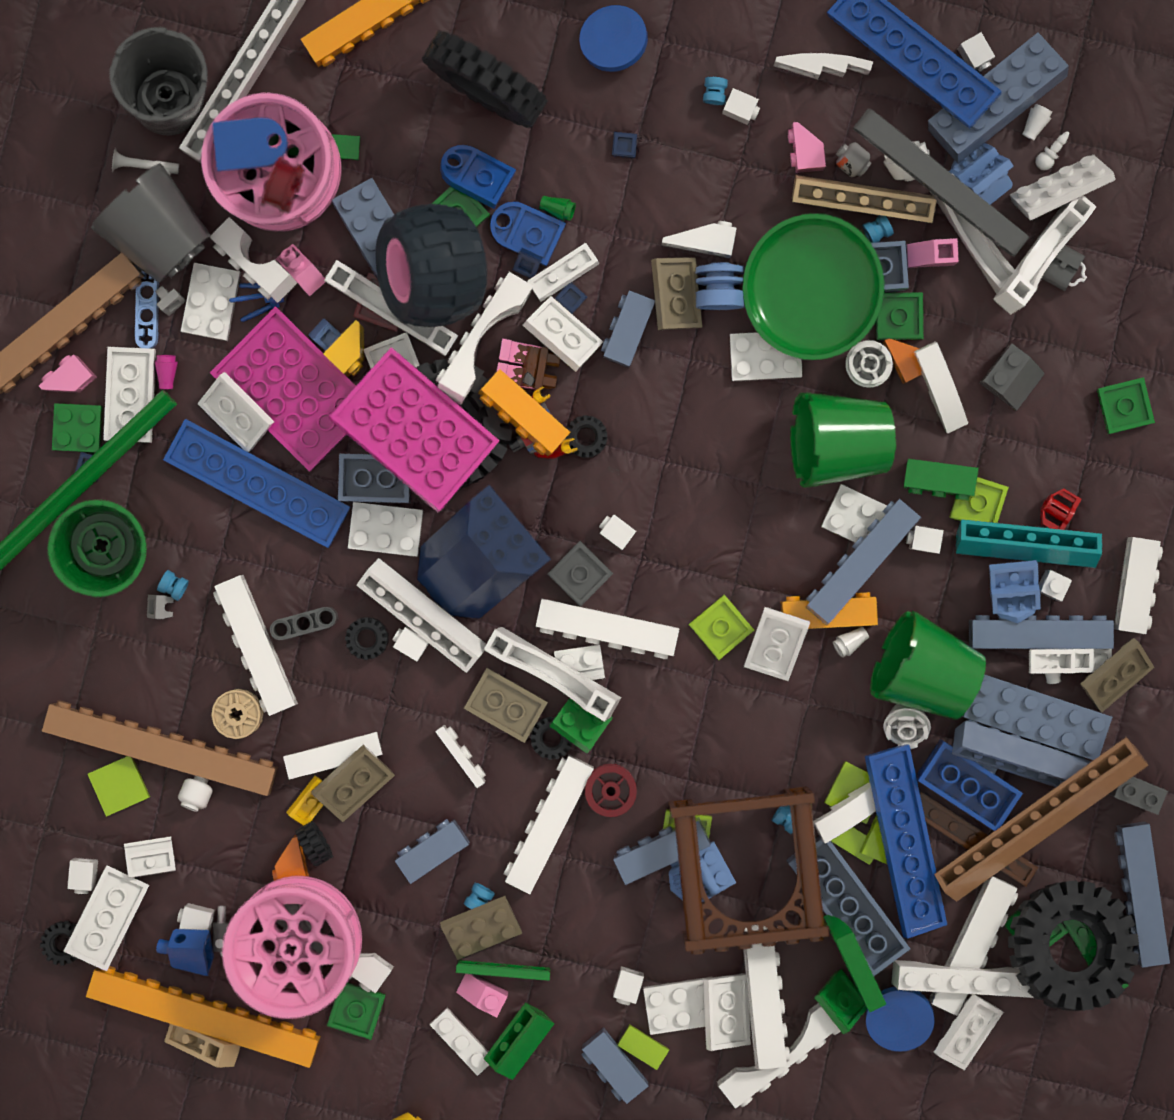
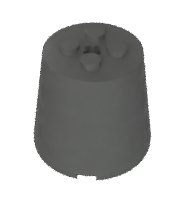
M162 27L144 29L128 37L116 50V55L110 67V83L115 97L134 118L156 134L177 135L187 131L193 126L203 110L206 92L207 66L199 47L181 32L177 33Z
M161 163L155 165L136 180L139 185L130 193L124 190L95 219L91 226L94 232L158 283L165 280L168 276L172 278L180 270H183L191 262V259L205 248L203 244L211 236Z

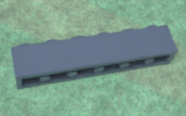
M899 499L896 503L891 501L882 511L886 515L881 521L878 519L873 521L867 528L870 531L865 539L861 536L852 547L855 551L850 556L845 554L837 563L840 568L835 574L830 571L822 580L824 584L819 592L815 589L806 599L809 602L806 608L826 626L921 518L902 500Z
M975 615V620H969V646L971 648L1114 649V621L1107 620V616L1093 615L1092 620H1083L1082 615H1069V620H1060V615H1046V620H1036V615H1032L1020 623H1014L1000 617L999 620H990V615Z
M964 721L955 728L953 755L1053 787L1059 786L1092 762L1079 755L1064 753L1063 750L1043 746L1040 742H1030L1021 739L1018 735H1008L996 728L980 726L975 721Z
M1138 822L1117 825L1118 832H1115V842L1117 846H1120L1121 855H1118V863L1120 869H1123L1124 872L1121 884L1123 892L1127 893L1128 900L1125 901V911L1127 915L1131 914L1135 926L1129 928L1131 934H1138L1139 945L1133 947V952L1139 954L1138 965L1142 968L1170 964L1150 824Z

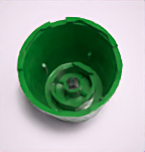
M799 393L792 409V414L796 415L795 426L790 427V444L795 476L802 479L800 481L801 487H814L889 472L894 461L896 438L892 411L886 402L815 393Z
M104 500L85 501L65 511L54 524L48 543L49 560L57 577L73 591L95 597L112 595L129 586L139 575L144 565L147 549L145 535L137 519L122 506ZM98 539L108 542L106 551L97 549Z
M913 610L912 612L906 611L888 633L881 649L885 650L880 662H875L870 683L871 695L877 699L956 720L966 713L981 689L986 659L984 655Z

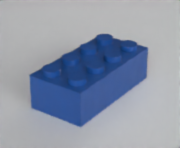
M940 739L917 773V780L996 831L1002 826L1023 793L977 762L953 755V747Z

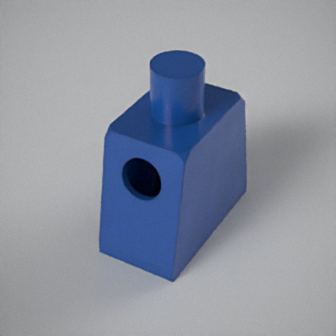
M175 929L170 940L159 939L157 943V953L167 954L171 967L208 976L214 959L209 930Z

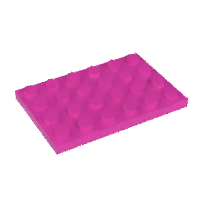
M276 306L210 372L215 379L225 372L274 421L268 431L309 472L347 436L329 417L354 390L356 385Z
M392 347L329 417L333 423L437 512L444 507L499 442L494 435Z

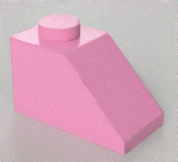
M465 974L456 993L472 1005L495 1017H498L508 996V991L474 974Z

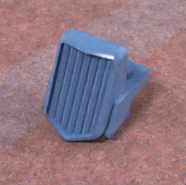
M986 143L959 164L954 160L949 171L990 205L1013 186L1011 179L1007 175L1008 171L1014 167L1010 159L999 155L995 147Z
M1037 560L989 565L990 596L993 614H997L1000 618L1011 622L1020 623L1040 609Z
M711 842L710 847L699 851L702 882L708 898L715 896L736 883L715 842ZM679 861L670 864L672 867L669 871L670 890L683 901Z

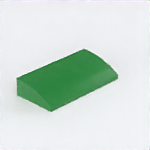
M831 915L824 916V920L869 1013L887 1005L851 928L839 918Z

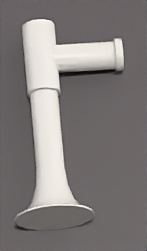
M115 148L112 172L118 167L151 169L161 163L168 174L171 175V173L178 174L179 164L129 158L119 154Z

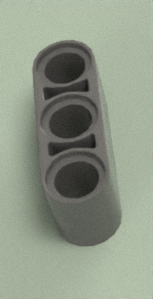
M322 607L281 618L271 624L270 634L274 639L285 640L326 629L337 623L338 613L332 607ZM324 611H329L333 615L332 622L329 624L321 620V614ZM301 617H307L310 621V626L307 630L299 627L298 622ZM279 623H284L287 626V633L284 636H280L276 632V627Z

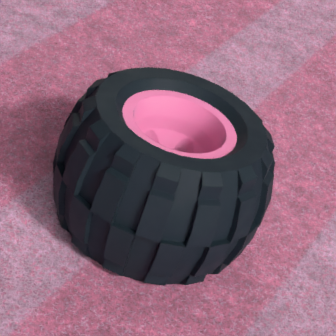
M441 204L419 205L399 211L384 221L376 241V270L383 298L392 314L400 322L417 327H438L465 319L466 316L472 314L475 310H478L484 298L487 285L486 256L475 224L462 209L458 210L457 208Z

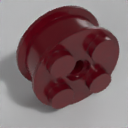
M279 156L264 189L261 206L264 207L267 204L280 209V214L282 215L285 212L290 213L294 204V195L299 193L303 184L302 178L305 169L302 168V164L294 166L283 161V157Z
M604 764L595 768L585 785V796L589 806L596 813L605 817H616L626 813L634 804L637 795L636 783L632 774L618 764ZM608 787L615 788L613 794H608L606 790Z

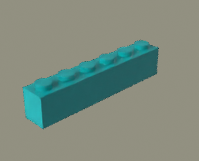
M961 519L956 533V554L1024 561L1037 560V562L1096 568L1102 556V534Z

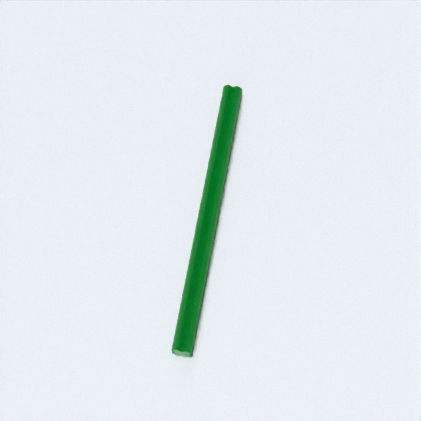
M162 390L0 542V571L177 405L175 400L166 391Z

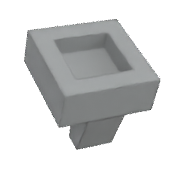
M161 286L155 291L161 298L156 305L168 316L186 302L175 289L169 292Z
M148 595L147 618L164 619L173 617V612L165 610V604L173 603L174 599L164 595Z

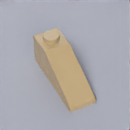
M173 1024L169 1025L164 1041L217 1068L234 1067L241 1047Z

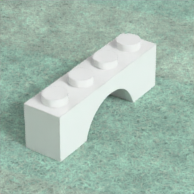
M230 217L210 236L216 243L213 248L222 256L227 254L230 257L228 262L237 271L242 268L246 272L243 276L252 285L255 283L260 285L261 287L258 291L267 300L272 297L278 303L297 284L293 277L275 260L265 264L251 263L248 252L252 239Z

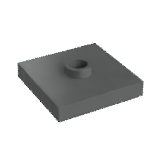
M581 541L548 573L580 607L613 574Z

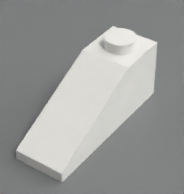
M718 221V224L713 223L664 237L662 246L730 258L736 227H732L730 222Z

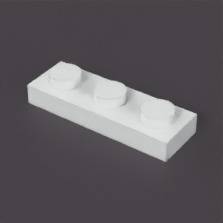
M584 243L527 282L533 285L532 290L540 302H542L599 265V262L588 245Z
M443 725L436 730L437 735L476 788L484 784L486 781L483 778L486 776L485 772L479 764L474 766L469 759L472 757L471 753L465 745L461 747L456 741L458 736L452 727L447 728Z
M448 1007L430 1023V1026L477 1076L489 1066L484 1060L489 1051Z

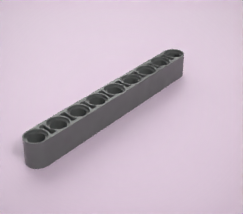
M868 108L853 127L859 135L1009 255L1015 257L1029 239L1027 234L873 110Z

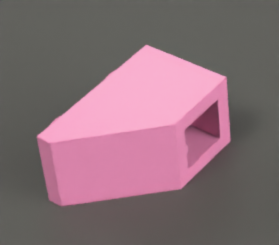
M793 122L791 129L788 130L789 144L793 143L794 153H790L791 167H795L796 173L824 170L826 167L824 143L800 123Z
M957 239L929 240L906 245L908 268L954 266L959 262Z
M294 244L284 249L281 255L276 258L279 264L309 296L325 283L323 275Z
M68 355L60 361V367L55 372L50 371L41 379L43 382L39 387L45 391L80 393L97 377L78 356Z

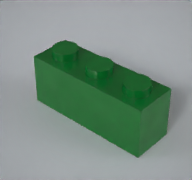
M908 459L904 488L909 489L908 493L922 495L923 491L932 492L934 497L946 498V494L956 495V500L969 501L970 497H975L978 468Z
M525 1002L484 1057V1060L495 1072L513 1080L555 1023L543 1011Z

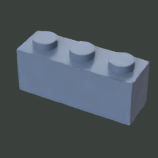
M629 291L627 296L622 295L618 308L622 309L619 318L614 316L609 328L613 330L610 339H605L601 349L602 352H605L603 358L630 368L655 300Z
M448 819L444 820L436 826V832L431 835L426 832L416 839L418 844L412 848L407 845L397 852L399 857L396 858L395 862L410 884L469 845L470 841L455 819L450 822Z
M604 1027L582 1045L583 1058L589 1065L593 1063L597 1067V1075L604 1083L608 1081L613 1087L611 1091L619 1101L623 1099L628 1104L648 1087L647 1079L624 1051L617 1046V1043Z

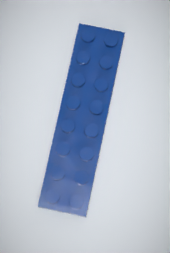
M837 0L827 12V15L969 129L1001 95L1002 91L887 0Z
M187 419L183 421L163 459L327 548L332 544L351 508Z
M899 745L864 756L902 935L908 939L946 926L947 920L939 882L934 875L936 874V868L910 745Z

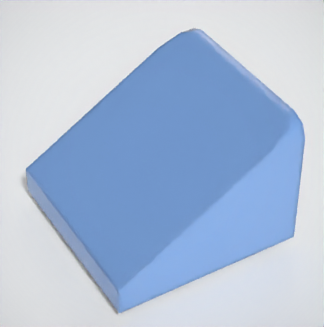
M322 319L310 332L309 337L326 351L342 334L327 320Z

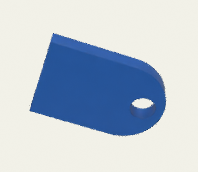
M262 117L212 122L218 172L270 167L275 165L279 156L284 157L288 147L287 135L284 129L272 119ZM272 135H279L281 137L280 146L276 148L270 147L269 139Z
M457 145L448 149L444 153L440 164L441 176L449 186L495 209L516 172V169L468 145ZM456 159L460 164L452 166L447 160Z
M508 202L498 207L493 213L490 223L492 235L498 244L518 254L521 248H524L542 256L541 264L546 267L566 226V223L520 202ZM500 215H507L510 218V223L506 227H500L496 222L497 218Z

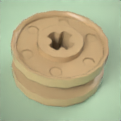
M235 689L227 691L218 697L213 705L211 715L213 724L219 733L227 738L239 739L247 737L258 730L263 721L264 712L257 695L249 690ZM235 708L237 711H242L243 715L240 718L233 716V712H236Z

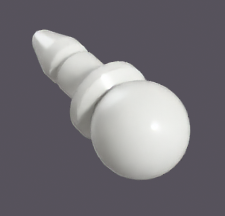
M1069 132L1060 135L1057 141L1051 145V148L1045 147V152L1037 155L1035 162L1040 170L1052 168L1054 159L1059 157L1056 153L1066 143Z

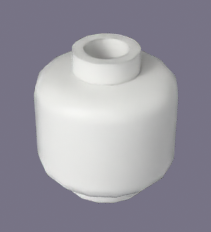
M195 776L194 779H186L178 795V799L182 802L181 806L194 812L206 808L213 791L207 785L208 780L199 776Z

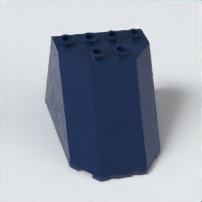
M488 485L420 547L417 580L422 586H425L435 602L451 616L480 619L552 559L543 551L500 499L493 487Z

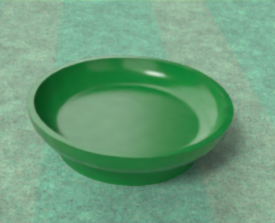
M824 214L795 216L770 229L752 250L743 277L745 308L756 331L776 350L799 359L820 360L831 358L854 347L874 325L884 298L883 269L870 241L848 222Z

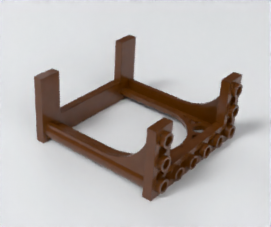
M808 787L784 789V794L704 803L693 804L692 799L668 801L671 817L674 818L686 926V931H682L686 951H691V954H703L705 949L723 952L728 951L729 947L738 946V949H750L752 944L762 943L763 947L775 946L776 942L785 941L786 944L800 943V939L809 938L810 942L824 940L823 937L829 936L828 926L823 916L811 803H815L814 793ZM790 805L797 868L796 885L790 900L779 912L760 921H739L724 915L710 902L703 887L695 816ZM797 899H801L800 905L804 906V910L794 905ZM704 909H710L712 914L704 921L703 916H706ZM792 910L800 915L801 918H798V925H793L786 920V912ZM716 918L722 919V929L718 933H710L708 929L710 923ZM776 920H782L786 927L777 925L776 928L773 926V923ZM729 925H735L737 927V930L735 932L733 930H730L727 934H725ZM758 925V930L753 931L752 926Z

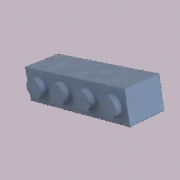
M698 817L696 818L699 851L710 847L711 842ZM671 826L659 831L660 835L652 839L650 836H647L637 841L639 845L632 848L628 845L616 851L617 855L614 856L613 860L625 885L678 861L675 828L672 829Z

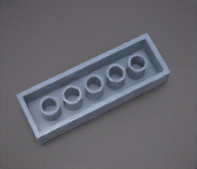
M1037 33L983 76L1002 92L971 129L943 108L928 120V131L959 164L1068 76L1069 65Z
M984 675L981 689L973 703L962 716L1091 760H1095L1100 756L1112 720L1111 716Z
M819 835L815 838L823 911L826 915H831L844 921L851 928L873 976H875L909 951L910 947L832 842L829 841L825 844ZM793 854L786 861L797 874L795 854Z

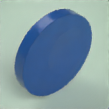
M611 5L595 11L587 18L581 28L579 41L584 57L592 66L603 71L614 72L632 66L641 58L647 46L648 34L644 21L637 12L625 6Z
M896 987L882 990L881 993L887 1005L870 1013L868 1009L866 1010V1026L871 1038L881 1047L892 1051H909L922 1045L930 1037L934 1028V1013L929 1000L919 991L898 990Z

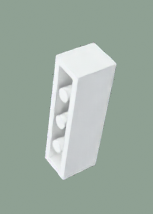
M1127 537L1114 622L1115 630L1146 634L1147 630H1150L1152 624V616H1149L1150 607L1154 606L1156 598L1153 588L1159 579V570H1156L1157 562L1161 560L1163 548L1160 547L1161 541Z

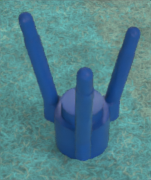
M251 283L239 284L240 288L261 287L257 283H255L254 285H252ZM261 293L230 298L229 302L264 298L265 303H270L242 317L240 321L244 322L273 309L275 306L279 308V303L284 302V297L277 303L272 297L267 300Z

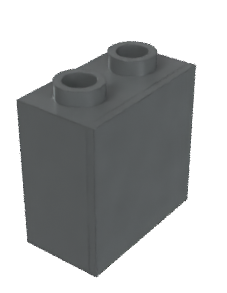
M1131 777L1108 795L1158 815L1168 791L1138 778Z

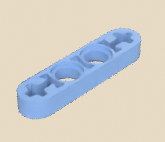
M142 271L143 274L145 275V277H143V279L146 280V272ZM154 280V283L142 282L136 288L135 341L140 348L153 349L158 343L159 307L156 304L159 302V296L155 291L159 288V283ZM145 286H151L154 291L153 296L149 299H144L141 295V290ZM145 309H150L153 312V318L149 322H143L141 319V313ZM141 325L153 326V330L148 329V336L152 337V341H148V345L141 341V337H145V329H140Z

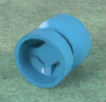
M706 77L704 84L706 92L703 94V102L711 105L726 104L724 92L728 86V80L721 77Z
M883 215L877 216L875 222H867L862 225L863 231L870 243H879L882 237L888 238L894 234L889 220Z
M167 570L159 582L157 591L168 593L171 595V598L179 601L189 584V580L183 577L178 578L175 576V573Z
M790 805L780 806L772 817V821L777 825L781 824L784 826L785 831L792 834Z
M475 882L471 888V895L466 897L463 904L470 909H474L492 900L495 893Z

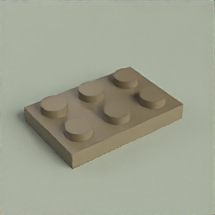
M656 258L651 260L658 330L701 328V309L696 308V292L699 291L698 284H696V279H698L696 275V258Z
M1133 638L1123 645L1110 659H1107L1096 671L1088 675L1080 684L1094 706L1102 713L1155 667L1141 644Z
M486 668L464 709L525 743L548 702L493 670Z
M363 744L311 792L317 800L344 822L395 775Z
M506 896L440 922L441 929L457 960L522 934L521 927Z

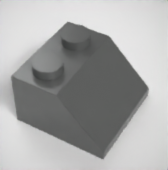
M1010 344L1004 349L979 383L1017 411L1045 373L1031 357L1014 344Z

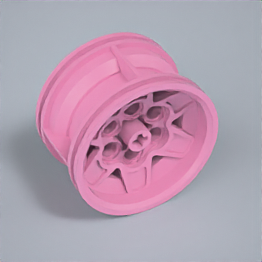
M259 93L236 100L223 109L213 122L262 117L276 121L284 129L288 139V147L283 161L294 166L302 164V168L305 169L302 178L303 184L299 193H295L298 197L294 199V204L289 214L285 212L282 215L280 214V209L267 204L264 207L261 206L264 189L274 166L253 168L257 171V176L253 180H248L246 177L250 169L218 172L213 126L211 123L202 147V170L212 195L231 214L259 229L284 232L304 227L315 221L330 206L331 200L336 196L341 180V158L332 134L308 108L287 96ZM285 122L291 123L301 130L287 134ZM279 136V142L276 145H270V147L276 148L280 146L281 137ZM292 147H298V156L293 159L289 158L288 151ZM314 154V171L312 174L303 163ZM252 189L254 192V203L245 199L240 192Z
M290 876L277 879L258 890L232 918L223 942V962L226 975L240 998L261 1013L278 1018H298L313 1014L326 1007L339 995L357 966L362 949L361 924L350 901L331 884L308 876ZM283 904H299L303 906L296 914L291 915ZM260 919L263 932L252 934L256 921ZM277 920L286 921L288 929L280 930L277 927ZM303 920L309 921L312 929L310 931L303 930L300 922ZM324 920L330 925L334 936L321 933ZM264 941H273L275 943V950L266 949ZM312 942H320L323 945V951H314ZM289 944H290L291 946H294V945H295V946L297 947V949H296V950L291 949L290 946H289ZM283 961L287 966V970L279 971L275 963ZM254 962L261 963L263 965L261 972L258 970ZM307 962L311 967V971L303 972L299 967V963ZM333 964L329 974L323 978L320 965ZM288 982H292L296 989H289L284 987L287 985Z

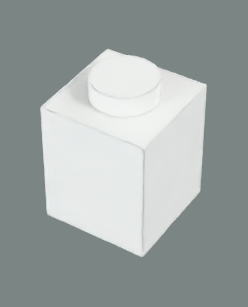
M982 32L961 43L957 48L963 60L973 69L978 70L979 73L991 66L990 62L995 58Z
M733 88L722 114L748 125L750 119L755 121L760 107L756 105L759 99Z
M615 515L612 518L606 516L599 526L602 529L600 534L621 550L624 549L636 533L633 528Z
M913 526L912 530L907 533L906 544H909V549L940 554L944 530Z
M1045 570L1039 583L1040 593L1053 600L1063 601L1072 580L1052 570Z
M407 626L403 630L399 628L392 639L396 642L393 646L395 649L415 661H419L429 644Z
M83 858L70 860L68 889H74V893L88 894L89 891L93 890L96 887L98 860Z
M188 903L184 909L181 908L177 918V922H180L179 929L210 931L215 910Z
M621 966L613 992V997L617 998V1002L624 1005H630V1002L636 1004L644 973Z

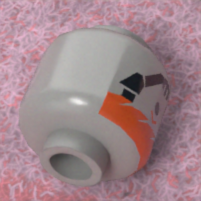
M856 142L848 146L843 144L836 153L838 156L836 165L850 177L857 175L861 177L871 165L869 161L870 154Z

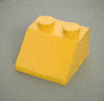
M355 320L323 353L347 377L351 374L355 376L363 368L364 327Z

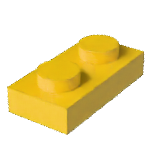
M317 776L312 778L286 812L288 816L303 826L311 822L323 807V804L311 792L323 781Z

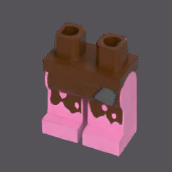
M502 339L499 360L501 362L522 365V367L498 362L497 371L501 369L523 389L537 390L540 387H544L543 389H556L558 377L546 374L547 366L558 368L560 366L561 359L554 352L546 347Z

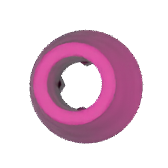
M157 355V361L154 362L159 388L173 389L178 364L176 356Z

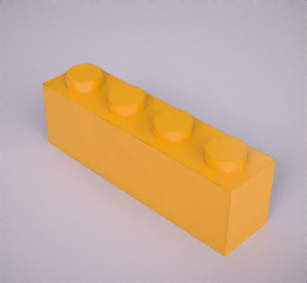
M501 369L478 392L481 395L480 400L488 407L493 406L499 412L498 416L504 422H511L516 427L515 431L523 439L528 438L534 443L533 448L541 455L546 454L549 456L570 433Z
M870 592L856 593V598H851L827 626L806 608L809 602L807 600H800V596H788L786 601H781V612L810 621L808 629L878 625L876 597H870Z

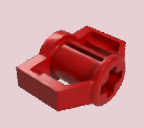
M1064 488L1054 494H1050L1040 509L1041 526L1064 530L1074 516L1076 508L1082 499ZM1058 494L1070 501L1072 505L1069 508L1054 499L1053 496ZM1045 512L1060 520V526L1047 520Z

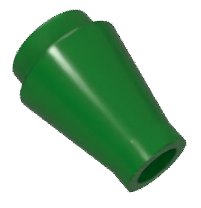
M544 195L540 202V209L545 210L562 221H571L576 209V203L571 202V199Z

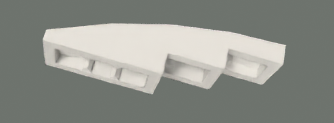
M800 53L778 56L774 62L775 67L817 80L821 71L840 77L844 76L846 69L868 75L873 61L828 53Z
M933 342L914 351L922 370V376L929 389L928 393L946 433L948 434L967 425L968 421L938 343Z
M1029 649V673H1091L1112 657V649Z
M377 732L284 756L288 778L293 779L339 767L363 744L374 755H382Z
M870 782L849 793L847 799L831 807L832 811L813 821L825 844L876 811Z

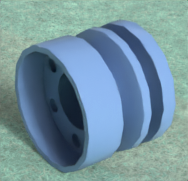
M710 263L696 267V275L706 276L696 279V284L706 286V290L696 292V308L704 310L745 308L743 291L734 289L735 285L743 284V278L734 276L744 274L745 267L731 263Z

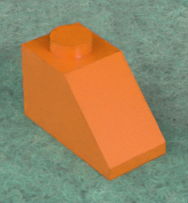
M892 339L882 342L890 352L893 365L903 384L922 375L921 367L914 354V351L920 348Z
M297 835L291 839L277 861L275 870H272L274 881L290 876L309 877L303 847H301Z

